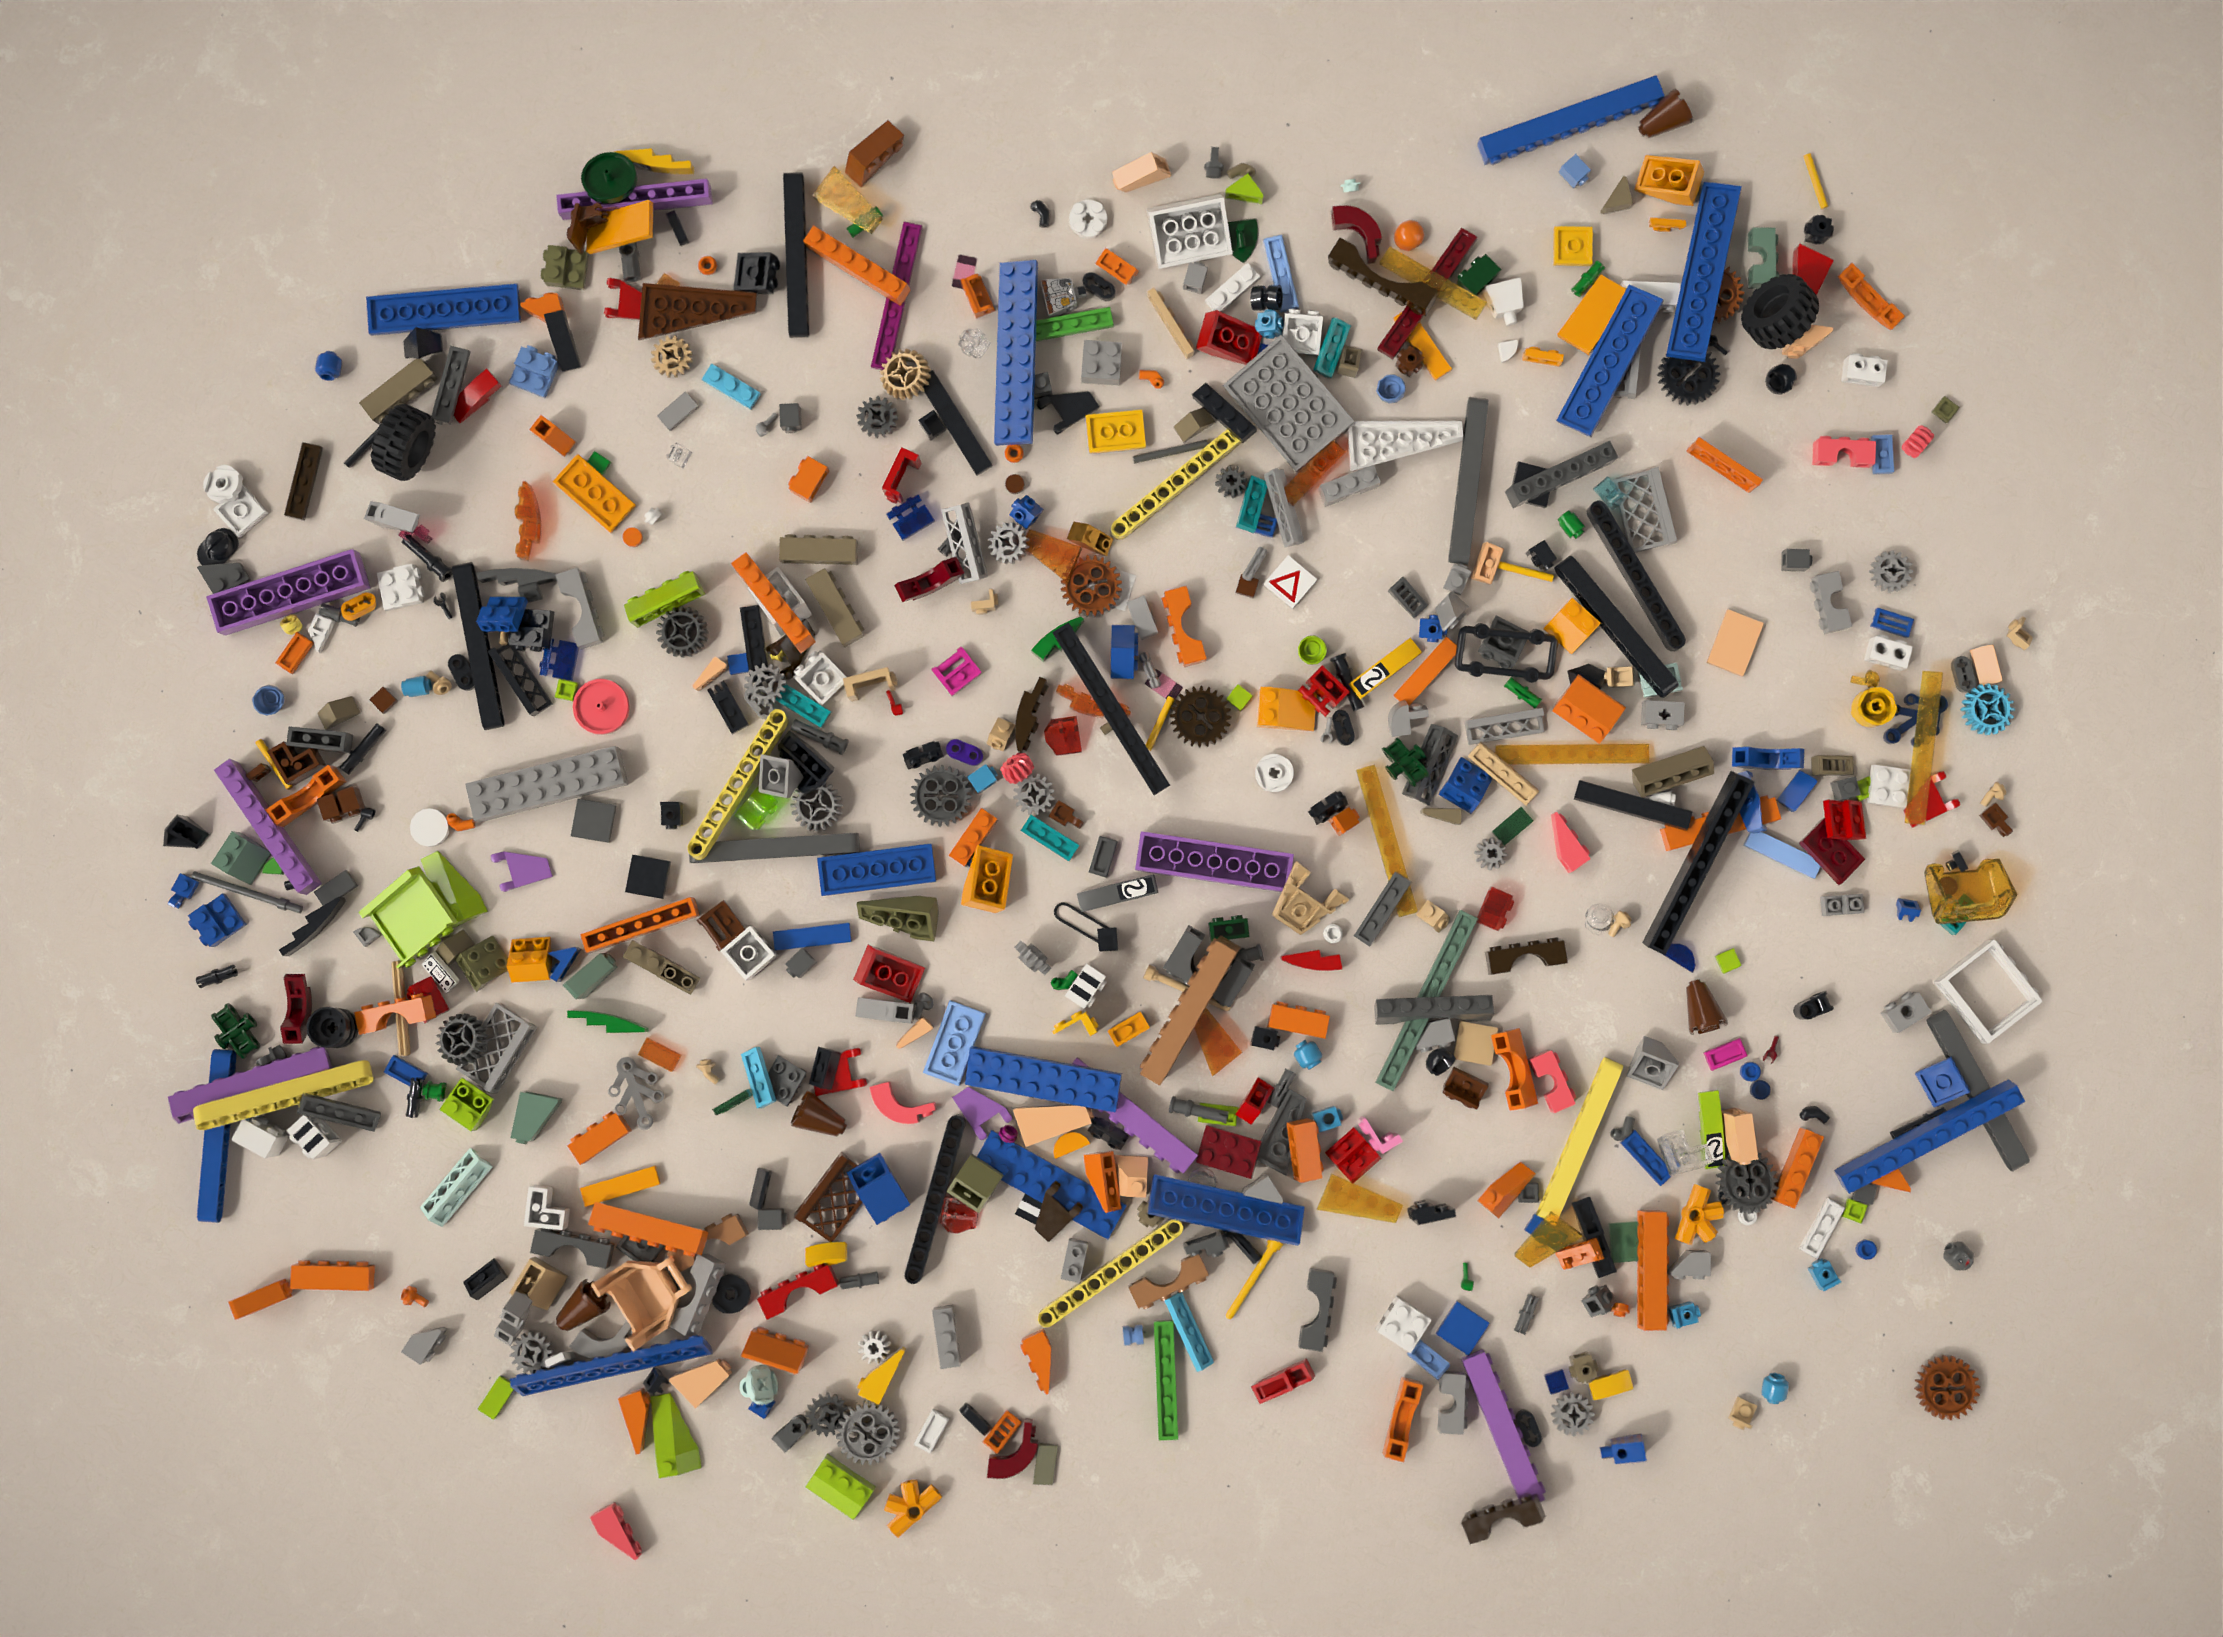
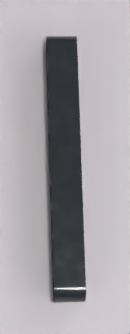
M803 172L783 173L789 338L809 337L807 250L803 242L806 237L805 191Z
M1594 501L1587 509V517L1666 649L1669 651L1679 650L1686 642L1684 634L1607 505L1602 501ZM1593 507H1598L1601 510V514L1596 515L1593 512ZM1603 523L1609 524L1611 530L1605 531L1602 527ZM1613 539L1620 542L1619 548L1614 547L1612 544ZM1622 556H1628L1630 564H1625L1622 561ZM1632 572H1637L1640 576V579L1634 580L1632 578ZM1642 588L1648 589L1649 597H1645L1642 594ZM1657 605L1659 613H1654L1651 606ZM1662 621H1666L1669 624L1668 630L1662 628ZM1672 637H1675V638L1678 639V641H1679V645H1678V646H1674V645L1671 643V638H1672Z
M1568 556L1554 567L1558 577L1584 608L1601 623L1599 626L1658 696L1664 698L1679 686L1672 673L1574 557Z
M472 562L452 566V573L482 727L484 730L504 727L505 721L493 659L488 653L491 650L488 633L482 631L476 622L482 602L475 567Z
M958 1114L950 1117L947 1122L905 1270V1280L910 1284L918 1283L923 1277L959 1151L966 1121L963 1116ZM954 1118L961 1120V1128H953L951 1123ZM949 1137L955 1138L957 1142L953 1148L948 1147L946 1144V1140ZM943 1156H948L951 1159L950 1166L942 1165L941 1158ZM937 1175L945 1177L946 1183L944 1185L937 1184ZM938 1194L941 1198L940 1203H932L930 1196ZM933 1213L935 1221L932 1223L927 1222L925 1214ZM921 1232H928L930 1239L922 1241L920 1239ZM915 1251H922L925 1255L924 1259L917 1260L914 1256ZM912 1269L917 1270L919 1278L912 1279L909 1276V1271Z

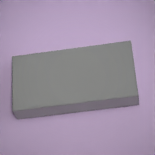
M685 391L659 413L657 417L671 431L699 406Z

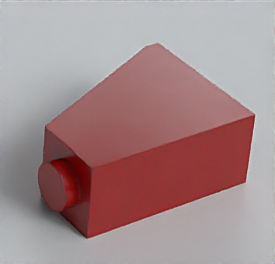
M1799 244L1793 251L1792 274L1800 276L1817 295L1834 260L1805 245Z

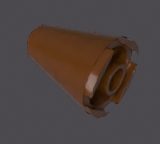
M1677 89L1672 90L1639 121L1640 126L1638 130L1643 137L1651 138L1694 122L1691 119L1693 116L1686 101L1678 98L1680 92Z
M1700 979L1689 982V986L1686 987L1690 1034L1694 1035V1031H1698V1034H1703L1720 1029L1719 1025L1724 1023V1026H1727L1728 1021L1706 983L1701 982Z
M807 1090L801 1099L803 1101L795 1110L791 1126L836 1137L839 1134L842 1135L847 1127L845 1118Z
M588 1279L583 1280L556 1316L558 1328L570 1331L607 1312L611 1305L605 1299L608 1297L605 1293L598 1297L591 1285L594 1281L589 1283L587 1282Z

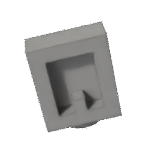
M1454 564L1443 588L1461 595L1472 571L1468 570L1469 568L1463 564Z

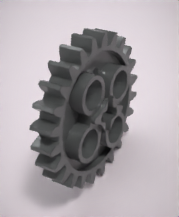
M934 765L932 772L926 768V775L919 773L922 778L921 780L914 779L918 785L911 786L912 789L916 790L915 793L910 794V796L915 797V800H912L910 803L917 805L913 811L920 810L918 817L925 816V823L930 819L931 826L938 822V826L941 827L942 823L945 822L948 827L951 820L956 824V817L963 819L961 813H968L965 806H971L967 799H972V796L967 795V793L972 791V789L965 787L969 784V781H962L965 777L964 774L959 777L957 776L958 769L952 773L951 766L945 770L944 765H941L940 770H937ZM931 781L937 783V788L934 791L927 789V784ZM949 782L956 783V789L953 792L946 790V785ZM940 791H943L944 795H958V798L944 797L940 801L938 797H924V795H939ZM934 800L936 802L934 810L926 808L928 801ZM948 801L955 802L954 810H946L945 805Z
M1758 1153V1159L1752 1160L1750 1164H1746L1747 1167L1732 1160L1730 1155H1727L1728 1160H1722L1724 1166H1718L1721 1173L1716 1174L1720 1181L1715 1183L1721 1185L1717 1192L1724 1193L1721 1199H1728L1727 1206L1733 1204V1210L1739 1209L1740 1213L1747 1211L1748 1214H1751L1753 1211L1755 1213L1761 1212V1209L1767 1208L1766 1204L1773 1203L1770 1198L1777 1196L1773 1193V1190L1778 1189L1774 1183L1779 1180L1773 1178V1175L1777 1172H1771L1770 1169L1773 1167V1164H1766L1768 1158L1761 1159V1153ZM1735 1168L1738 1169L1739 1176H1736ZM1753 1168H1756L1757 1176L1754 1175ZM1756 1187L1759 1189V1196L1755 1193ZM1737 1188L1741 1190V1196L1737 1194Z

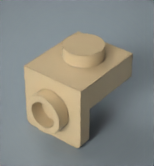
M989 589L990 600L972 601V612L982 615L987 614V611L995 610V605H998V594H994V590Z
M2024 616L2019 620L2014 619L2009 624V631L2006 635L2015 646L2021 647L2023 650L2030 646L2033 639L2030 634L2021 628L2026 620Z
M1607 667V672L1604 673L1605 683H1608V687L1611 688L1635 686L1634 667Z
M998 717L989 733L987 745L1004 751L1015 729V724Z
M1429 900L1426 901L1416 914L1418 918L1430 925L1438 933L1447 927L1450 920L1445 911Z

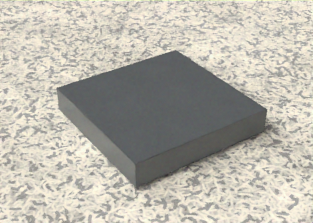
M577 799L571 836L610 843L616 805Z
M626 1235L623 1236L616 1246L618 1250L632 1260L654 1262L665 1247L660 1244L658 1248L647 1245L648 1241L641 1240L640 1243L629 1240L630 1236Z

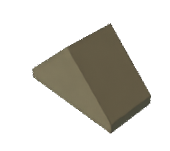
M1626 176L1622 177L1600 213L1607 214L1630 208L1633 201Z
M1344 345L1337 374L1355 378L1359 369L1362 349Z
M1202 407L1189 412L1173 428L1184 443L1215 424V421L1211 414Z
M353 696L328 702L317 714L325 730H328L361 713Z
M461 930L442 941L435 952L449 967L455 962L460 953L476 944L465 930Z

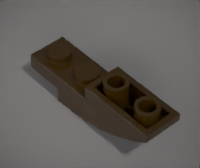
M1039 677L1032 694L1024 691L1020 700L1015 725L1017 751L1020 753L1023 750H1028L1031 740L1028 739L1031 733H1036L1039 723H1037L1038 718L1033 716L1032 713H1037L1041 704L1038 700L1041 695L1045 696L1049 687L1046 685L1047 680Z

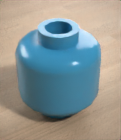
M1304 1040L1296 1045L1297 1050L1294 1052V1057L1302 1068L1310 1070L1321 1063L1322 1053L1315 1042L1310 1041L1307 1043Z
M1770 1373L1769 1376L1763 1379L1762 1396L1771 1404H1779V1402L1785 1401L1788 1395L1789 1382L1781 1374Z

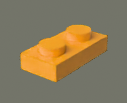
M1529 347L1524 351L1522 360L1559 367L1563 362L1564 354H1559V351L1548 350L1547 352L1541 351L1538 347Z
M1140 1011L1107 1031L1116 1047H1119L1150 1027Z

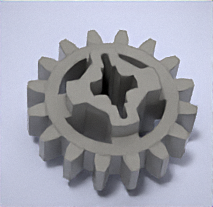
M1004 522L1003 527L997 525L998 531H991L994 536L993 538H988L992 542L988 546V548L993 549L991 555L996 556L997 561L1002 560L1004 564H1007L1008 561L1011 564H1015V559L1021 561L1020 555L1026 556L1024 549L1029 548L1026 545L1029 538L1024 537L1027 532L1021 530L1022 526H1016L1012 522L1009 525ZM1005 540H1009L1013 547L1009 546Z
M1894 550L1888 554L1885 551L1881 553V556L1875 557L1876 562L1871 563L1874 569L1869 571V573L1874 574L1871 581H1877L1874 586L1881 585V591L1888 588V593L1893 592L1894 589L1897 592L1901 590V587H1906L1908 585L1906 581L1912 580L1908 574L1913 573V570L1908 568L1912 563H1906L1908 557L1901 558V552L1895 555ZM1886 560L1885 566L1880 567L1882 562ZM1902 576L1901 580L1896 583L1897 577Z
M762 663V668L755 665L756 671L749 670L751 676H745V680L749 683L744 684V687L749 689L746 691L747 696L752 695V701L758 699V705L765 701L766 706H768L769 701H772L774 704L776 703V697L782 699L780 692H786L782 686L787 684L785 680H782L785 677L784 674H778L779 668L773 670L772 664L766 668L765 664ZM757 676V677H758L757 683L753 684V681H754L755 677ZM766 681L769 687L765 688L762 682ZM778 683L777 690L773 692L774 686ZM759 693H763V694H766L767 696H760V695H758V694H759Z
M1030 774L1029 779L1025 778L1022 783H1017L1019 788H1014L1013 791L1017 795L1013 796V799L1019 800L1016 806L1022 805V812L1027 809L1028 815H1031L1032 811L1039 815V810L1045 813L1044 807H1051L1049 800H1054V797L1050 796V794L1055 791L1054 789H1049L1052 785L1051 782L1045 783L1046 777L1041 780L1040 774H1037L1036 778H1033L1032 774ZM1035 782L1041 783L1046 789L1038 788ZM1029 783V788L1026 792H1022L1023 787ZM1032 786L1034 787V790L1037 793H1039V795L1036 796V803L1034 802L1032 796H1029V794L1032 793ZM1047 796L1045 802L1039 806L1041 798ZM1022 800H1029L1032 803V807L1026 805Z
M1020 941L1014 947L1020 953L1018 958L1033 972L1039 970L1046 975L1051 969L1045 962L1048 958L1032 943L1027 946L1024 942Z
M530 1331L528 1336L523 1333L521 1339L516 1338L514 1340L517 1345L511 1346V1349L515 1350L510 1354V1357H515V1360L511 1363L518 1364L516 1370L523 1368V1374H526L529 1370L531 1374H534L536 1370H541L543 1367L547 1368L544 1361L552 1357L549 1355L554 1352V1349H549L552 1342H546L548 1336L541 1338V1332H537L534 1335L533 1331ZM521 1346H522L523 1351H522V1354L520 1355V1348H521ZM534 1350L535 1354L530 1356L529 1352ZM542 1351H544L543 1360L541 1358Z
M1570 1392L1569 1397L1562 1394V1400L1556 1398L1558 1405H1552L1555 1412H1552L1551 1416L1556 1417L1552 1422L1555 1425L1559 1424L1557 1429L1559 1431L1564 1429L1565 1435L1571 1432L1574 1437L1577 1431L1583 1435L1582 1429L1585 1428L1589 1431L1588 1423H1594L1590 1419V1417L1595 1416V1413L1590 1411L1593 1406L1587 1404L1589 1400L1586 1397L1582 1399V1395L1579 1393L1576 1397L1573 1392ZM1577 1402L1582 1404L1585 1410L1578 1409ZM1572 1410L1577 1413L1573 1415V1418L1569 1416V1414H1572ZM1561 1419L1568 1420L1569 1426L1563 1424Z

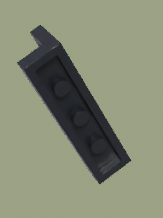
M508 642L507 645H503L499 649L494 647L488 651L529 715L534 717L553 705L519 651L514 650V646L509 645ZM511 648L514 652L512 660L505 659L502 652ZM515 664H520L524 667L522 676L515 675L513 672ZM525 679L533 681V692L525 690ZM536 695L543 696L546 701L539 708L534 704Z

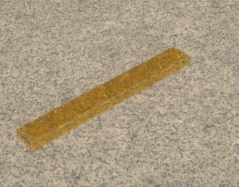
M1922 671L1905 824H1926L1943 672Z
M1649 744L1495 745V753L1509 765L1649 763Z
M1371 765L1357 769L1356 774L1388 882L1394 872H1398L1408 879L1376 767ZM1409 886L1396 907L1398 917L1418 912L1411 886Z

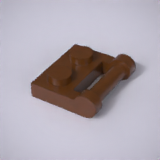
M725 900L696 920L715 942L718 951H721L746 930ZM711 917L727 937L725 940L721 939L708 921Z

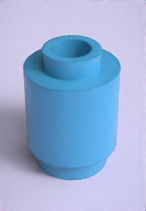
M419 676L402 681L401 688L404 696L416 697L428 695L430 690H432V683L426 676Z

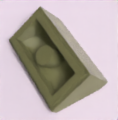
M1038 1444L1033 1484L1053 1485L1058 1445Z

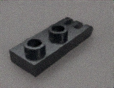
M723 680L721 681L723 690L716 684L714 688L717 693L714 694L711 688L707 689L731 734H735L749 726Z

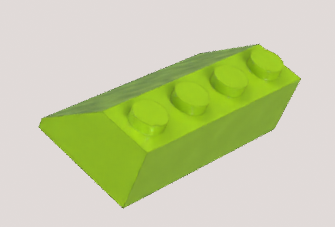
M685 571L679 575V578L675 580L669 579L663 582L662 586L657 589L650 588L644 592L645 595L640 597L634 596L628 599V603L624 604L629 622L638 628L665 615L666 611L671 612L672 608L675 607L677 609L706 594L697 575L693 571Z

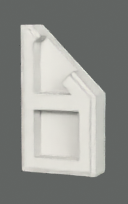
M317 613L308 631L314 642L316 652L321 653L335 621Z

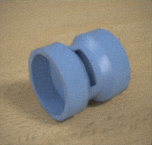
M1142 1324L1136 1325L1135 1328L1123 1326L1124 1346H1129L1134 1342L1138 1345L1144 1344Z

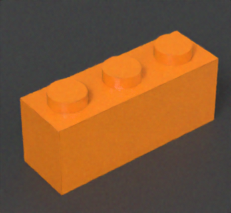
M981 808L949 856L966 867L969 859L973 858L976 847L982 845L998 819Z
M1277 1001L1276 1005H1271L1267 1027L1326 1039L1330 1016L1325 1015L1326 1011L1315 1009L1314 1012H1309L1307 1007L1296 1005L1294 1009L1289 1008L1288 1003Z
M611 1111L602 1117L604 1121L599 1124L595 1122L587 1127L588 1132L583 1135L579 1133L570 1139L572 1143L567 1146L580 1165L586 1163L632 1131L622 1115H617Z
M1309 1118L1287 1122L1294 1180L1303 1183L1322 1179L1324 1168L1319 1154L1321 1153V1146L1317 1139V1134L1319 1133L1318 1125Z

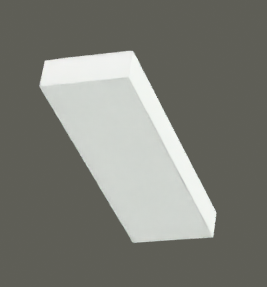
M1826 1198L1799 1249L1818 1259L1845 1208Z

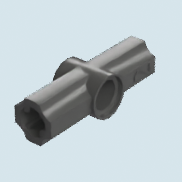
M637 242L619 246L623 279L628 282H637L641 279ZM633 249L631 254L625 255L627 250Z

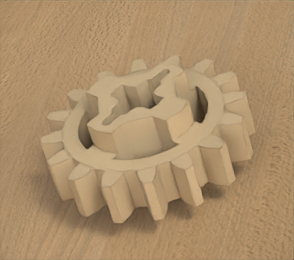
M666 336V341L659 339L660 345L654 344L653 346L656 348V351H651V354L655 356L651 358V361L656 363L653 367L656 370L659 369L661 375L666 372L668 378H670L671 374L677 378L679 372L684 375L683 369L689 370L690 367L687 364L693 362L689 357L693 355L688 350L690 346L684 344L685 341L682 338L678 341L676 336L672 340L668 336ZM682 350H683V353H684V358H683V359H682L681 356H680L681 353H682ZM660 354L663 356V360H662L661 362H660ZM667 354H668L669 356H670V355H671V356H674V355H675V357L677 358V360H676L675 358H674V359H673V358H668Z

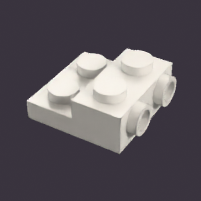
M1289 309V312L1284 313L1283 338L1296 353L1319 355L1323 315H1319V311L1308 310V314L1300 313L1299 309Z
M407 564L394 567L393 570L377 573L385 611L423 603L422 597H425V593L419 583L421 573L415 565Z
M820 650L818 653L816 651L811 653L807 658L809 662L804 666L802 664L794 670L795 675L793 677L822 706L844 684L843 678H846V676Z

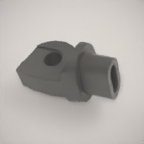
M1219 147L1211 148V160L1204 165L1207 178H1221V171H1223L1224 166L1221 162H1218Z
M281 1045L273 1049L269 1047L270 1054L256 1060L257 1066H265L271 1064L274 1060L286 1059L287 1056Z

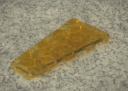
M835 166L832 167L812 195L814 199L870 234H873L883 220L879 213Z
M1331 1174L1316 1210L1396 1223L1403 1204Z

